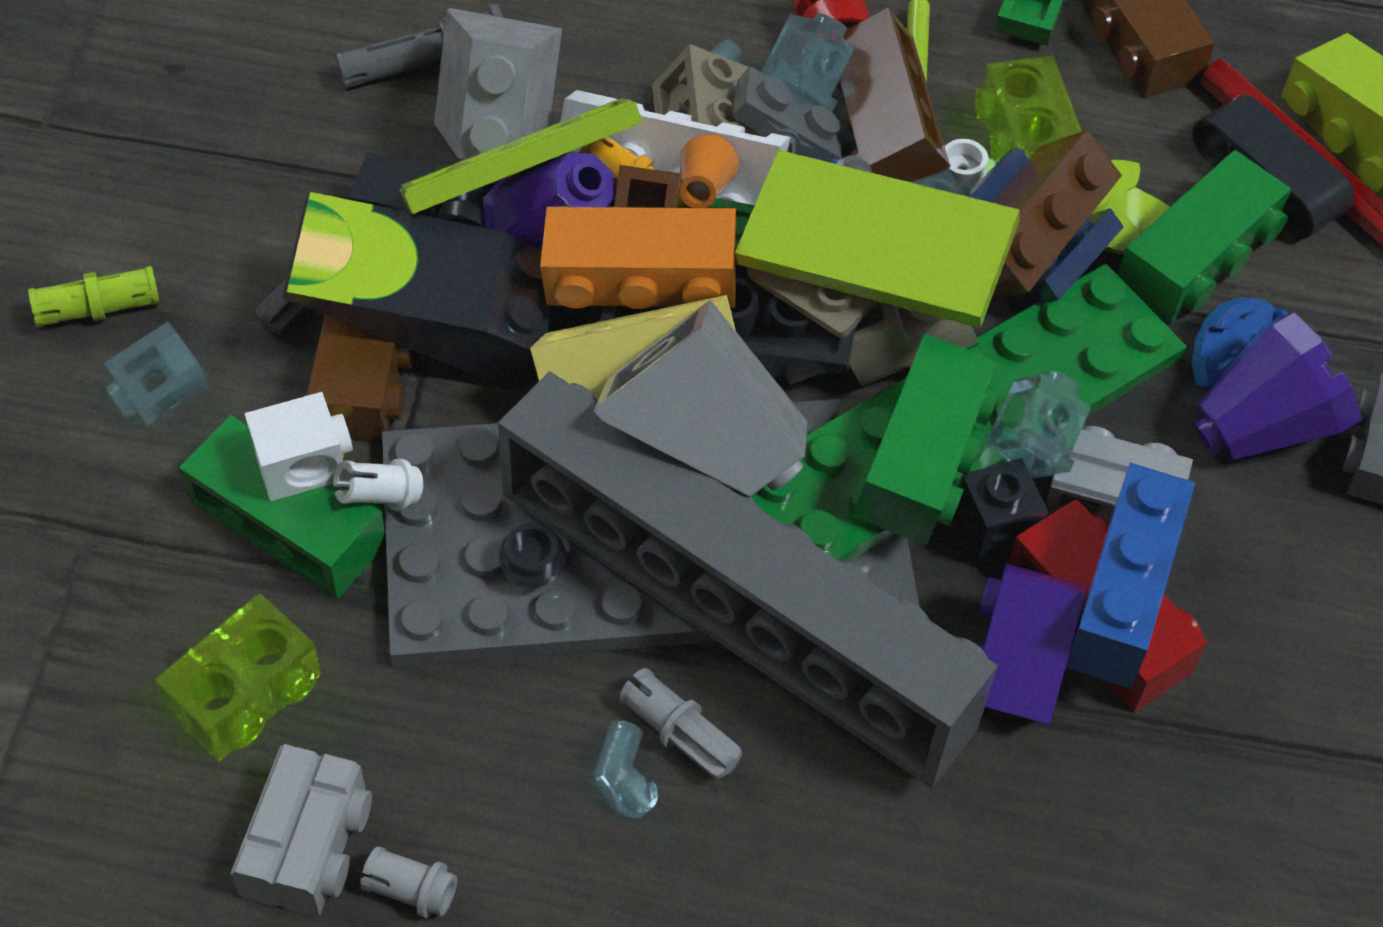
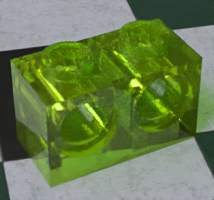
M1053 55L987 64L983 87L976 89L975 110L979 122H986L990 131V154L995 164L1009 150L1021 148L1027 158L1030 159L1041 145L1081 132Z
M259 593L154 681L165 710L220 762L234 749L239 750L250 745L262 732L265 722L286 704H296L306 697L322 673L314 642ZM270 654L283 655L280 660L273 664H257L264 656ZM216 698H232L228 704L219 709L209 710L204 708L210 701Z

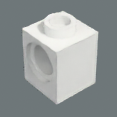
M322 392L245 413L254 453L270 502L333 484L336 468L343 461L342 454L353 451L343 414L330 416Z

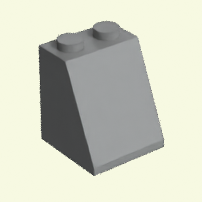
M452 8L447 9L434 124L458 158L468 159L549 127L562 28Z
M711 300L607 379L594 408V412L603 422L750 497L765 485L771 491L782 487L795 477L803 467L799 460L805 457L808 421Z

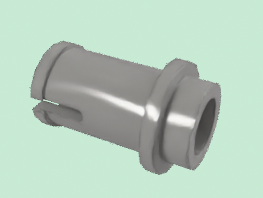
M377 846L369 855L362 872L372 876L371 878L364 876L360 883L363 891L374 892L417 908V914L420 917L428 918L432 913L443 916L447 912L456 891L457 875L447 872V865L438 861L433 866H429L391 853L385 848Z

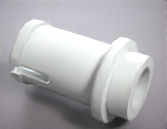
M397 458L392 460L390 464L355 463L344 460L336 468L333 485L334 487H350L349 490H338L335 492V496L340 503L387 504L394 511H402L409 505H415L420 500L423 491V477L419 468L411 466L405 459Z

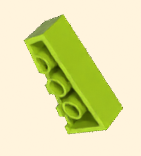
M1346 33L1296 57L1281 97L1288 103L1291 110L1301 116L1324 140L1326 146L1336 153L1367 186L1383 199V56Z

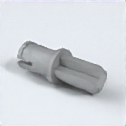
M643 668L633 675L634 679L641 684L639 689L629 680L625 683L621 690L619 701L624 706L631 708L660 733L659 741L665 747L676 746L714 779H721L729 775L736 768L742 756L740 746L701 715V706L696 701L690 700L685 702L658 680L648 668Z

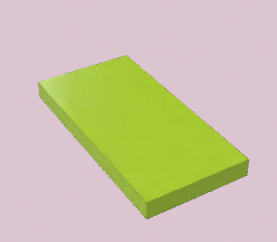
M778 150L735 251L737 264L981 328L1019 224L1020 209Z

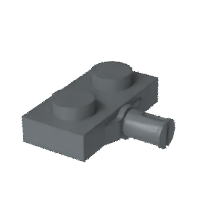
M749 66L737 80L732 117L756 130L765 138L771 133L791 137L787 152L830 163L831 159H841L844 122L837 119L829 109L820 105H814L792 92L781 80L775 77H767Z

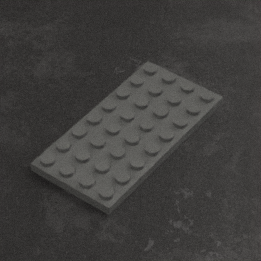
M872 397L793 402V404L808 421L807 434ZM498 423L382 431L383 464H390L392 460L397 458L405 459L411 466L418 467L423 477L422 495L415 505H409L402 511H394L385 504L389 637L392 668L717 642L552 528L550 529L560 537L565 547V566L558 578L550 584L538 588H525L509 581L503 574L499 564V549L503 540L519 525L525 523L547 525L503 495ZM717 480L718 482H720L721 484H723L724 486H726L727 488H729L728 485H726L725 483H723V482ZM894 534L850 561V563L861 568L873 584L896 599L911 601L920 607L907 538Z

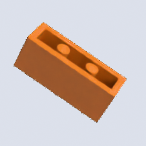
M547 207L540 264L546 304L569 308L627 306L633 309H645L649 307H672L727 295L730 308H735L737 271L735 251L738 247L736 208Z

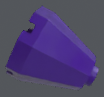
M565 153L502 178L483 198L485 228L506 232L542 248L547 207H614L615 189L613 172L595 154Z
M1295 312L1279 317L1260 329L1195 408L1200 420L1194 423L1193 427L1199 440L1211 455L1215 456L1222 452L1228 460H1235L1341 433L1361 421L1362 417L1353 387L1344 372L1341 371L1333 376L1325 362L1333 357L1329 348Z

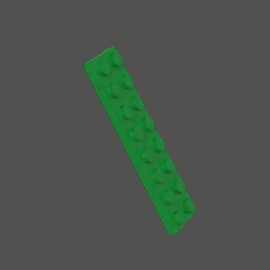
M1107 264L1076 280L1059 300L1046 304L1038 302L977 337L979 345L968 350L998 361L989 386L999 389L1000 392L987 425L984 426L975 422L971 435L982 438L970 472L1021 458L1065 431L1067 425L1073 426L1180 361L1187 346ZM907 378L807 434L805 457L799 460L803 464L802 469L782 487L771 491L765 485L753 494L751 498L757 503L759 509L784 525L790 524L800 528L812 539L815 546L840 562H850L893 536L895 533L852 517ZM956 472L952 485L959 487L963 473Z

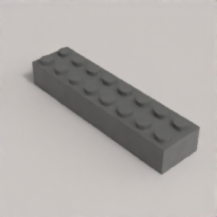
M549 371L498 422L502 491L506 498L931 789L978 730L998 665L990 661L978 645L965 638H955L931 622L925 612L916 604L891 596L873 584L861 568L850 562L838 561L815 546L812 539L800 528L790 524L784 525L759 509L757 503L750 496L734 488H727L711 476L603 422L594 412L597 399L584 386L577 383L569 384Z

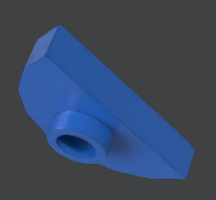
M1238 297L1221 303L1205 318L1195 338L1192 368L1196 386L1211 387L1260 329L1279 317L1288 315V312L1281 308H1275L1266 300Z

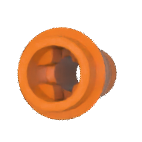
M705 134L692 138L684 145L679 158L681 174L680 197L682 201L691 208H707L713 204L716 196L735 179L739 169V159L735 149L726 139L715 134Z

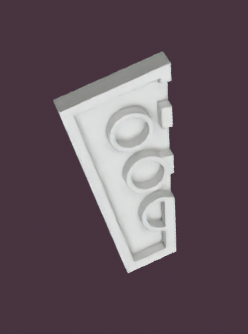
M576 90L565 98L560 122L617 99ZM638 103L636 105L643 123L608 136L636 156L640 157L645 154L653 159L655 162L653 167L655 169L679 174L680 153L689 140L705 134L721 136L735 149L739 159V169L735 179L716 198L755 205L777 151L787 152L791 138L773 133L766 138L745 133V127L724 122L717 127L691 121V115L669 111L665 115L644 111L642 104ZM581 147L568 153H579Z

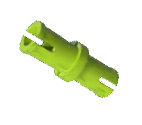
M152 266L97 277L96 272L83 274L84 280L38 289H28L37 328L92 316L95 322L105 320L106 313L160 304Z

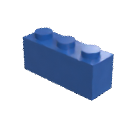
M1129 463L1112 512L1065 668L1123 687L1132 688L1148 651L1195 482L1135 463Z

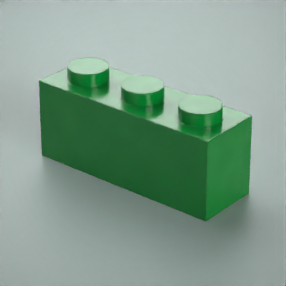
M1234 150L1126 246L1117 275L1155 314L1171 325L1188 308L1193 311L1200 309L1212 295L1216 282L1226 274L1230 278L1234 277L1247 263L1253 248L1260 241L1268 245L1277 237L1288 219L1283 210L1292 188Z
M927 333L924 334L852 517L926 546L937 522L947 526L950 525L964 490L952 485L957 471L965 475L969 474L982 438L971 435L975 422L984 426L987 425L1000 392L999 389L989 386L998 361Z
M232 415L179 467L190 503L336 599L347 590L386 546L382 510L378 503H340L335 496V492L338 490H348L345 487H334L333 484L270 502L254 453L248 425Z

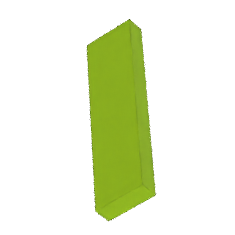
M620 98L402 184V188H399L407 209L414 214L641 124L643 121L636 102Z

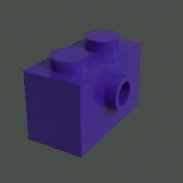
M1008 564L1005 565L1002 580L988 577L978 616L991 619L984 645L975 644L985 652L990 661L998 665L985 707L1050 725L1085 598V585Z

